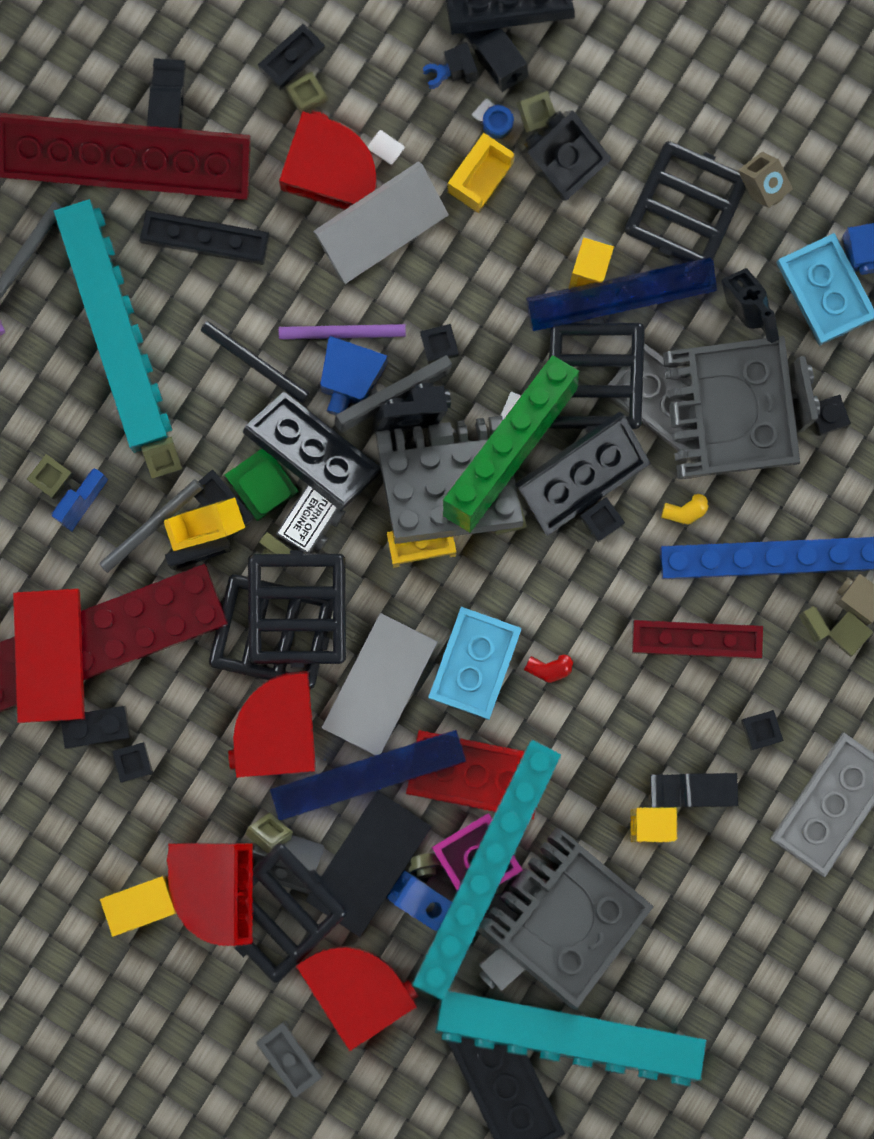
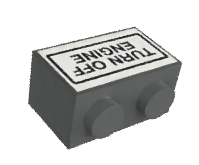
M307 485L276 535L294 549L303 550L304 554H313L314 552L320 554L329 539L325 536L331 525L334 527L339 525L346 511H340Z

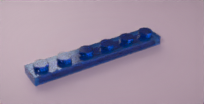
M705 258L605 280L603 283L596 282L528 297L526 301L531 328L533 331H538L717 291L714 261L711 258Z
M454 730L272 788L270 791L279 821H284L465 763L467 760L458 731Z

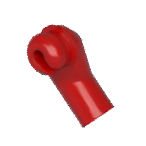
M560 655L557 660L546 664L531 656L524 671L545 682L552 683L566 678L572 672L573 660L568 655Z

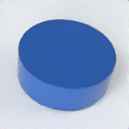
M494 105L485 111L482 126L488 136L500 139L506 137L512 131L514 117L507 107Z

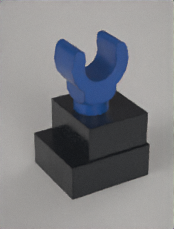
M467 42L444 51L445 65L427 64L423 67L424 75L429 73L437 74L436 79L428 82L430 89L439 87L442 81L446 80L449 76H451L453 82L465 78L467 84L478 80V71Z

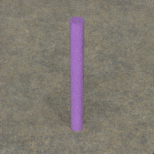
M405 324L279 327V340L328 339L329 336L335 338L406 337Z

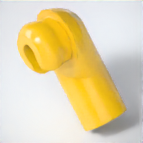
M695 494L692 496V500L682 507L665 502L661 518L682 524H691L706 514L708 500L702 494Z

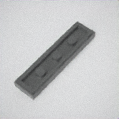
M445 355L338 413L335 417V426L339 432L343 433L376 415L381 405L385 404V401L394 398L405 399L417 384L434 383L449 375L452 366L451 361Z

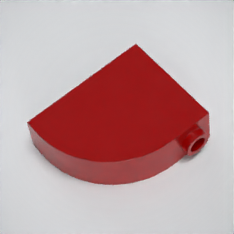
M302 111L279 179L281 191L346 210L377 189L373 157L363 140L347 126L330 120L324 113L318 111L307 113Z
M308 671L291 672L276 676L259 686L244 703L234 727V750H229L228 752L230 770H236V778L315 771L316 759Z
M253 843L168 844L169 892L174 909L184 926L196 937L210 944L221 946L252 944Z
M333 947L315 953L296 966L349 1051L417 1007L414 999L419 997L411 982L407 980L403 983L396 971L385 960L367 950L355 947Z

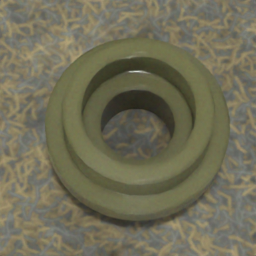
M422 854L410 859L411 866L409 867V872L412 875H417L418 879L431 878L437 875L436 870H439L442 865L437 860L436 854Z

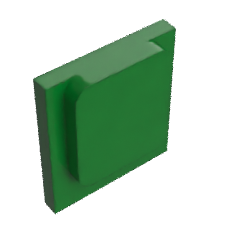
M263 449L224 474L257 522L299 493L277 460Z

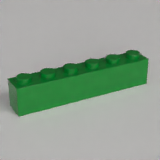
M553 355L550 357L444 497L443 517L471 533L577 391L579 370Z

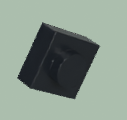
M451 324L420 331L428 364L445 355L449 359L459 357Z
M841 395L819 401L820 414L814 422L818 436L848 427L851 424Z
M607 497L580 515V519L598 543L625 524Z
M774 710L741 720L751 751L783 741Z
M144 742L112 751L120 783L153 774L147 747Z

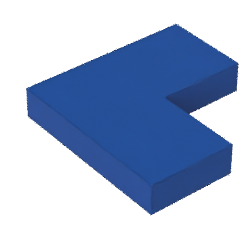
M92 469L76 492L71 489L66 492L52 512V517L72 532L107 483L108 479L97 469Z

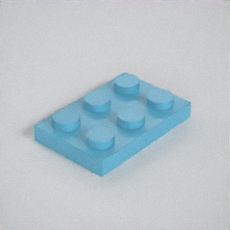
M835 233L786 255L776 262L819 346L874 320V308Z
M461 607L428 699L489 720L522 628Z

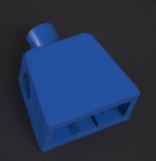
M329 336L320 383L321 392L331 396L326 411L336 416L338 413L348 409L350 402L357 404L368 398L370 388L372 389L376 386L387 366V355Z
M403 870L386 896L394 905L436 932L452 903L449 899L405 870ZM432 902L435 903L434 909L431 912H426L427 906Z

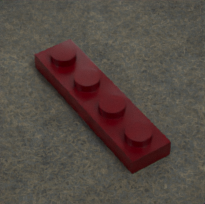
M633 621V654L762 659L763 626Z

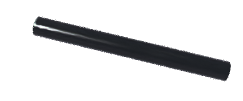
M209 321L204 323L200 330L202 333L302 404L307 400L310 393Z

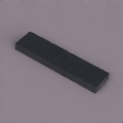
M146 210L140 242L142 244L264 265L270 233Z

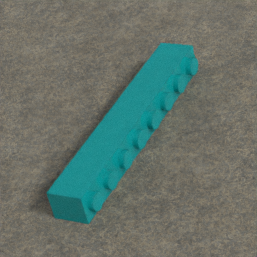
M88 199L54 210V214L129 447L133 453L142 451L141 446L168 438L167 432L173 431L167 412L161 414L158 402L163 401L158 384L151 383L148 373L153 372V367L148 353L142 355L139 343L144 342L139 325H132L129 314L134 313V309L129 295L123 296L120 285L125 284L119 265L113 266L110 256L115 255V250L110 236L104 238L101 227L106 225L101 208H94L91 200Z
M534 740L529 742L413 981L414 986L444 1000L562 754Z
M448 991L444 1000H440L435 1033L442 1034L441 1040L461 1043L462 1038L475 1040L474 1046L485 1049H494V1045L497 1044L507 1046V1052L511 1054L527 1056V1050L539 1052L540 1059L559 1062L560 1057L573 1059L572 1065L592 1068L593 1063L606 1065L605 1071L625 1074V1069L638 1071L639 1078L658 1080V1075L671 1077V1084L690 1087L691 1081L701 1080L706 1045L705 1039Z

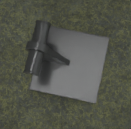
M805 356L798 357L788 367L797 433L806 430L818 419L820 414V402L818 397L813 395L811 386L814 382L813 369L811 365H807Z

